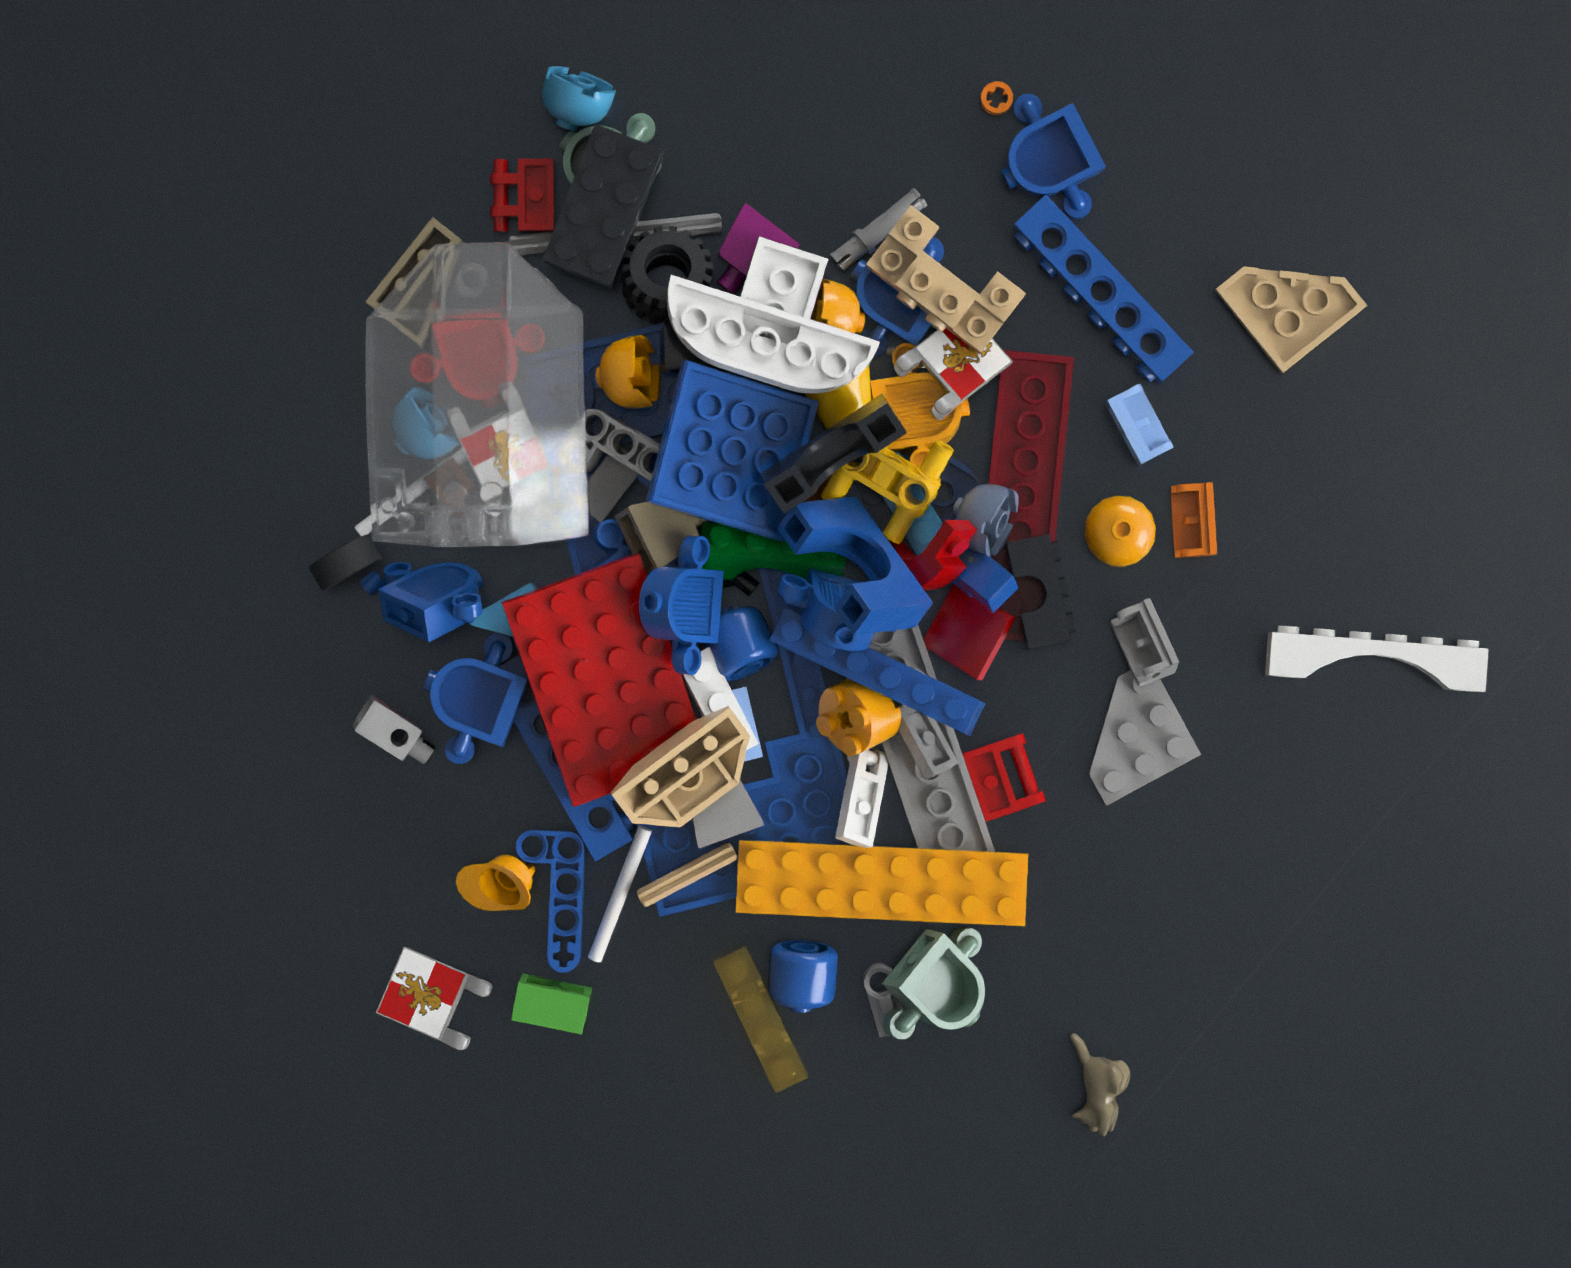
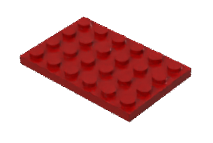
M639 553L626 556L501 602L573 807L610 794L635 763L689 723L696 720L682 676L674 670L671 662L672 647L670 641L651 637L641 623L639 597L647 574Z

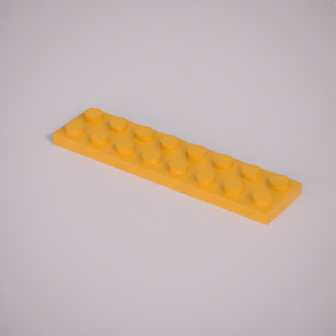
M739 840L736 913L1025 926L1028 853L886 846L864 848L843 844Z

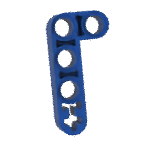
M528 830L517 839L516 852L519 857L530 863L551 864L547 946L548 963L557 972H570L578 965L582 955L586 845L579 833L574 831ZM528 836H537L542 841L543 848L538 856H530L525 852L523 843ZM566 837L575 839L579 845L577 855L571 858L565 857L559 850L561 840ZM568 873L576 878L577 889L573 893H563L559 889L557 882L560 875ZM565 909L573 912L576 918L574 927L567 930L559 927L556 922L557 913ZM555 934L563 937L576 935V941L568 940L567 950L569 953H574V958L569 959L567 965H562L561 959L555 958V953L562 949V939L555 940Z

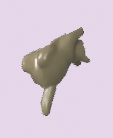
M1070 1034V1040L1084 1067L1083 1078L1087 1092V1103L1081 1110L1074 1113L1072 1118L1079 1120L1091 1132L1099 1131V1135L1106 1136L1107 1132H1112L1115 1127L1119 1112L1116 1096L1122 1093L1128 1086L1131 1076L1129 1067L1122 1060L1112 1061L1104 1057L1090 1056L1085 1042L1077 1034Z

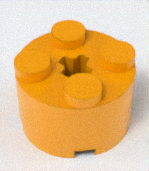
M849 678L827 688L821 695L816 727L821 735L827 736L847 756L852 757L895 736L900 728V706L895 708L891 698Z

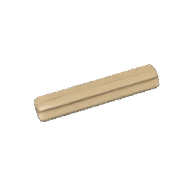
M725 843L638 889L637 896L642 905L648 907L735 861L737 854L730 843Z

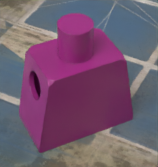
M747 203L743 205L718 253V258L726 263L728 267L717 280V283L733 295L747 277L759 237L800 249V244Z

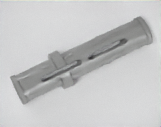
M912 188L909 193L862 230L860 228L856 229L853 232L854 236L829 254L833 262L841 260L836 266L844 273L847 268L866 253L872 254L876 250L875 246L888 236L912 202H914L912 206L920 211L927 207L926 201L923 198L920 199V193L915 188Z

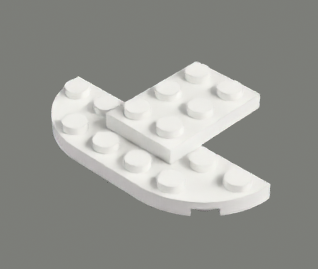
M759 237L740 297L674 275L670 276L667 288L668 315L675 333L686 348L698 358L713 366L799 393H824L841 388L856 379L867 368L880 343L879 341L811 320L810 317L828 259Z

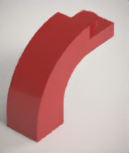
M945 520L929 545L918 556L903 541L897 544L889 539L887 540L924 591H928L951 583L964 571L967 566L960 560L959 555L968 548L969 541L977 529L968 520Z

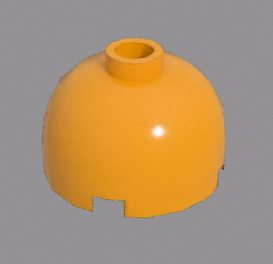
M822 279L810 319L855 334L861 333L863 330L865 313L860 311L859 300L854 291L844 284Z
M643 335L630 336L613 342L606 348L600 360V366L596 369V382L599 388L604 390L607 397L613 403L627 409L653 406L651 402L657 401L660 394L659 365H652L649 354L655 353L648 338Z
M1115 495L1101 500L1091 509L1085 520L1083 535L1088 550L1098 560L1108 566L1125 567L1139 562L1149 553L1155 542L1156 526L1152 513L1142 502L1131 496Z

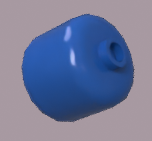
M731 606L720 611L718 643H701L703 650L710 647L718 671L721 675L725 676L727 682L745 678L762 670L776 659L779 650L777 644L769 641L772 633L762 612L753 606H743L735 609Z
M785 940L776 943L770 950L767 992L772 1001L781 1006L789 1007L791 1011L801 1013L829 1005L836 995L837 952L833 947L825 943L811 940Z

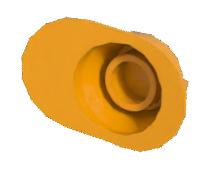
M508 854L500 855L488 863L472 864L463 867L457 873L456 885L462 897L472 906L485 911L521 910L530 904L531 896L529 891L532 888V876L535 872V867L533 864H524L514 856Z

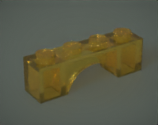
M745 944L714 959L713 964L775 1093L807 1079V1070L769 996L747 945Z

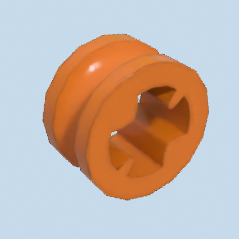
M994 81L986 85L981 93L980 102L982 108L990 115L999 116L1005 114L1013 102L1011 88L1000 81ZM995 89L1003 91L1002 97H1007V102L1000 103L998 108L990 106L992 100L987 101L986 99L987 94H994Z

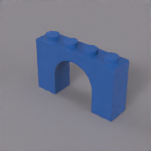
M856 496L802 502L788 511L777 527L796 555L824 551L837 553L853 561L866 573L870 581L852 583L834 608L853 636L914 628L933 604L930 597Z

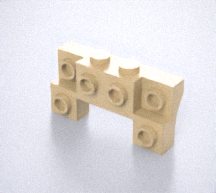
M910 205L866 263L865 267L897 290L899 293L896 298L912 310L918 306L928 315L925 320L940 332L945 328L977 353L981 354L1026 293L998 271L980 294L923 251L939 230V226Z

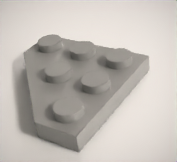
M1131 669L1116 678L1111 701L1088 773L1105 806L1201 755L1161 679L1138 687Z

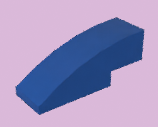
M968 548L959 555L960 560L967 567L952 583L968 597L971 598L973 596L992 613L1018 589L1014 576L988 555Z

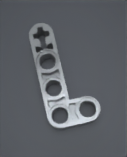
M588 409L578 416L558 452V461L561 467L568 472L588 473L597 466L605 452L651 481L653 471L650 467V460L654 454L658 453L660 443L608 411ZM599 416L603 422V429L595 436L591 432L590 423L594 417ZM628 434L633 440V448L628 454H624L620 448V441ZM580 447L585 453V459L577 467L573 463L572 454L576 448Z

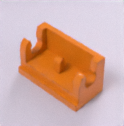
M1213 482L1170 486L1174 558L1217 555Z

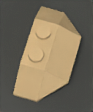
M729 706L692 721L635 763L610 794L633 824L681 827L739 784L750 735Z

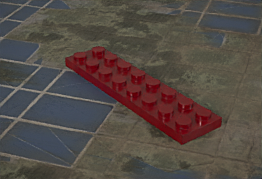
M1003 350L1013 362L999 374L988 484L1000 485L1015 490L1019 497L1017 513L1010 511L1008 524L1014 525L1006 543L1050 534L1051 541H1055L1074 357ZM1004 545L996 556L991 554L990 556L1010 572L1006 547ZM1031 577L1016 578L1015 581L1018 589L1000 606L1001 609L1016 617L1004 640L1025 642L1019 615L1033 612L1043 603V587L1036 579Z

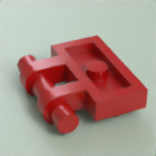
M554 158L518 159V173H508V160H493V173L490 174V185L493 186V206H490V218L494 220V232H508V218H518L519 232L554 231ZM508 186H518V205H508Z

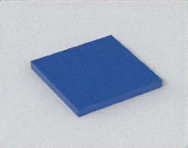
M682 361L645 502L778 542L783 541L784 537L777 527L787 513L784 514L765 487L760 474L809 442L819 401L694 362Z

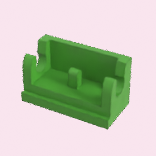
M522 973L518 982L511 1020L582 1035L592 987Z

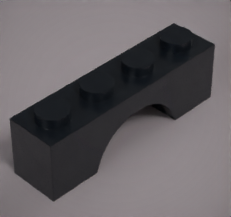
M882 393L760 475L765 487L785 514L814 495L818 487L839 468L860 456L879 452L905 435L907 431Z

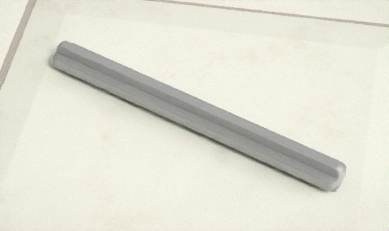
M718 213L640 221L637 224L631 242L634 239L640 242L641 233L647 230L649 234H653L654 227L662 226L663 231H669V226L677 227L678 233L682 234L684 230L692 232V236L717 234L722 232L721 216ZM553 231L509 237L510 253L513 256L545 253Z

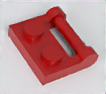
M1023 733L962 753L985 822L1046 801L1043 791L1039 792L1023 745L1026 744ZM1010 749L1025 793V797L1017 800L1000 752Z

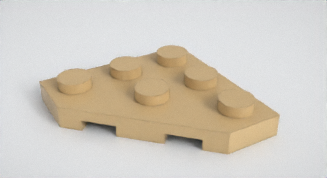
M1244 266L1215 289V292L1281 374L1367 307V304L1344 277H1327Z

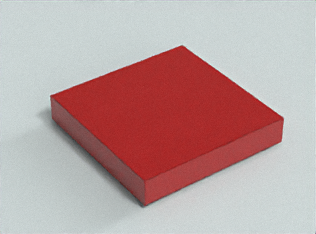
M953 584L923 640L927 649L976 680L982 681L1016 617L1000 607L992 613L973 596L971 598Z

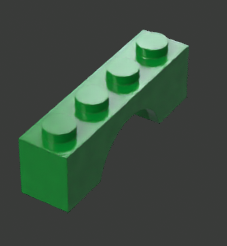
M703 522L701 536L708 540L710 554L707 562L702 565V569L724 571L723 579L733 580L738 574L755 568L778 569L800 576L805 580L810 568L839 576L844 574L845 557L840 554L824 551L796 555L785 539L778 542L725 525Z

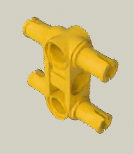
M936 440L921 466H916L885 447L877 453L863 455L862 463L852 460L835 471L821 497L824 500L844 498L853 481L858 480L895 503L897 508L885 527L883 534L890 541L900 544L915 518L923 516L930 503L936 498L938 489L941 486L940 475L954 449L948 444ZM912 484H919L924 488V500H917L913 497L911 493Z

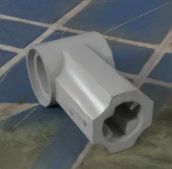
M880 962L873 963L867 967L863 975V983L879 1037L889 1036L883 1028L885 1015L892 1009L903 1010L904 1008L886 987L875 989L870 985L869 981L873 974L884 972L889 975L892 972L891 967Z

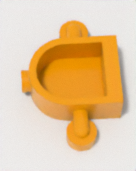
M910 343L898 345L892 354L893 367L900 356L916 346ZM920 363L904 377L897 376L870 381L872 400L883 393L907 431L905 435L886 447L895 453L897 451L901 454L912 453L910 462L916 466H921L936 440L948 443L956 434L961 417L970 415L968 398L942 420H937L932 415L931 410L935 402L948 393L931 373L915 372L919 368Z

